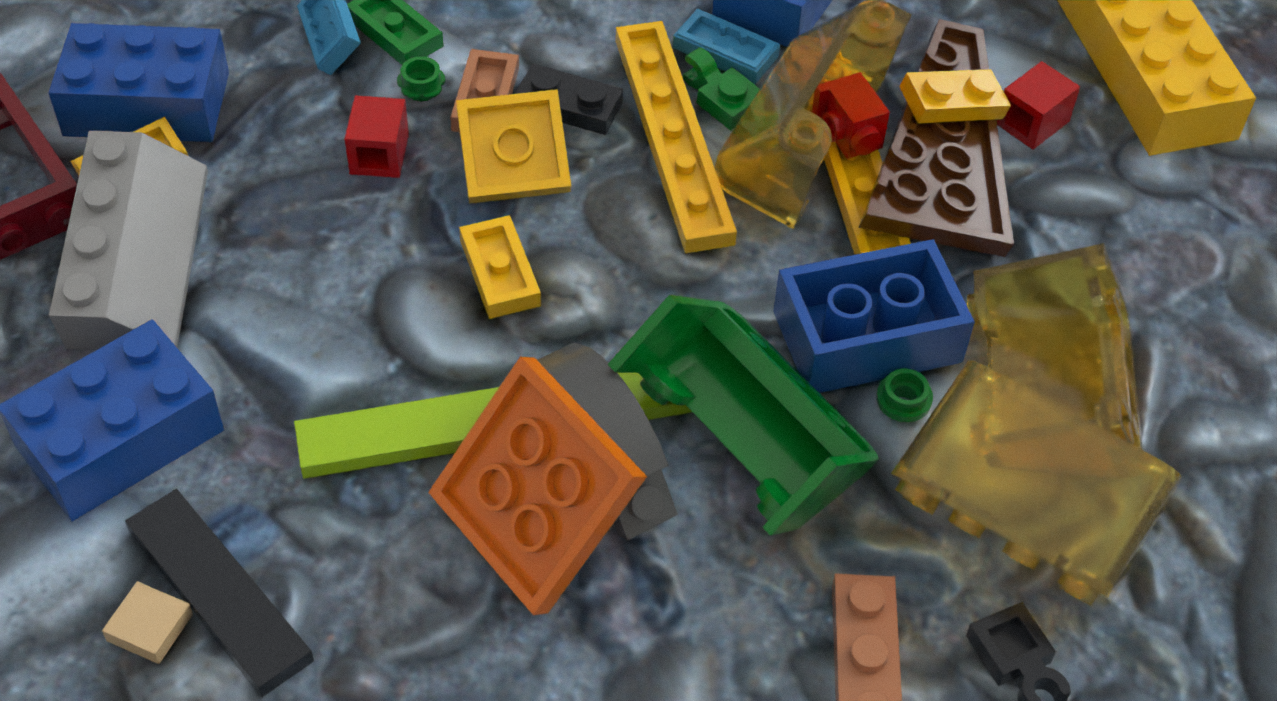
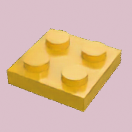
M558 89L456 100L469 204L571 192V179Z

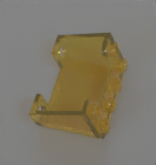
M973 360L967 361L891 472V475L899 482L895 491L903 495V499L931 515L935 513L938 506L947 511L951 510L952 513L947 521L978 539L981 538L986 530L1006 541L1001 552L1032 570H1035L1039 561L1053 568L1060 575L1057 584L1060 585L1059 588L1091 607L1096 598L1110 604L1182 477L1177 470L1160 459Z

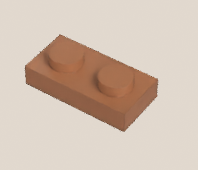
M471 49L456 100L513 94L519 72V55ZM455 100L450 117L451 131L459 132Z

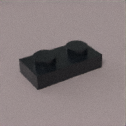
M533 63L515 94L558 89L562 123L603 135L607 134L623 104V88Z

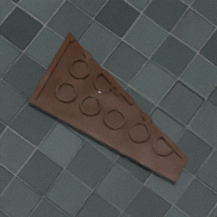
M939 19L931 33L917 72L989 69L984 30ZM906 101L858 228L922 241L934 239L937 244L1006 257L1014 245L997 121L917 123Z

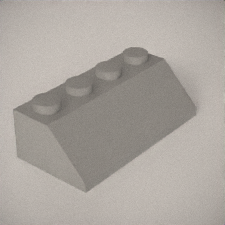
M88 132L49 317L66 349L98 350L151 319L156 322L174 345L178 347L208 169L205 164L142 132Z

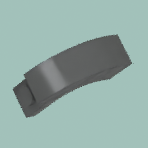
M572 343L537 359L647 476L614 522L618 536L630 540L678 515L662 472L663 468L669 466L665 454L643 409L620 375L615 373L608 366V362L596 351L577 343Z

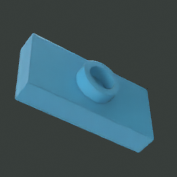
M301 0L297 8L317 68L332 75L361 44L346 0Z
M698 8L673 35L672 48L689 54L701 47L711 54L719 69L727 71L733 67L753 84L760 80L779 57V43Z

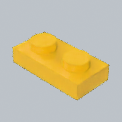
M991 69L907 72L899 86L917 123L1003 119L1011 107Z
M510 215L459 227L460 242L489 319L541 307L540 289Z

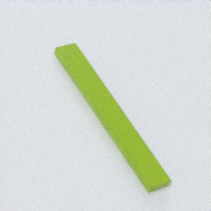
M618 373L635 396L648 420L692 413L686 405H676L670 401L666 405H661L654 401L642 389L640 382L643 378L638 373ZM499 387L294 421L302 477L306 479L455 453Z

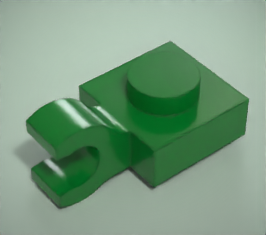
M701 47L685 56V61L692 65L693 68L683 74V79L689 86L698 90L696 103L730 131L749 119L757 110L765 108L767 94L733 67L721 73L711 54Z

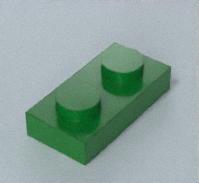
M353 0L347 3L354 25L401 65L410 58L418 56L427 57L444 47L443 32L403 0Z

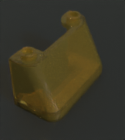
M866 0L792 40L719 151L714 168L721 188L726 193L794 229L806 210L809 202L807 198L814 179L832 142L831 130L827 123L819 116L808 111L813 104L815 89L819 84L861 72L877 94L886 79L912 14L883 0Z
M1104 243L975 270L974 293L967 295V307L975 321L974 326L981 325L987 337L990 411L980 413L978 425H973L970 428L971 444L975 457L977 459H985L991 469L1109 480L1144 477V458L1130 320L1121 287Z

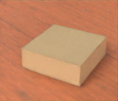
M137 581L102 632L107 642L160 664L193 616V612L189 603Z

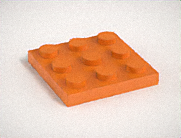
M520 356L428 493L532 615L549 613L647 476L536 358Z

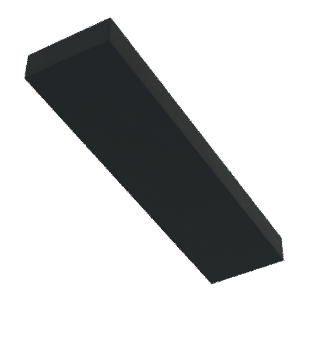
M177 488L125 520L130 534L182 599L190 604L194 614L261 697L314 662L311 649Z

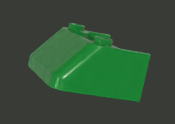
M668 295L608 363V366L615 373H638L643 378L640 382L642 389L657 403L666 405L670 401L676 405H686L760 482V485L756 488V493L761 500L757 504V508L768 520L762 528L770 536L801 528L860 479L879 459L873 447L741 314L723 302Z

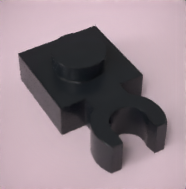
M1023 602L969 625L966 637L998 686L1014 680L1019 687L1018 701H1041L1040 697L1035 693V690L1038 689L1049 692L1054 701H1067L1071 693L1067 679L1057 670L1046 667V665L1051 664L1056 651Z

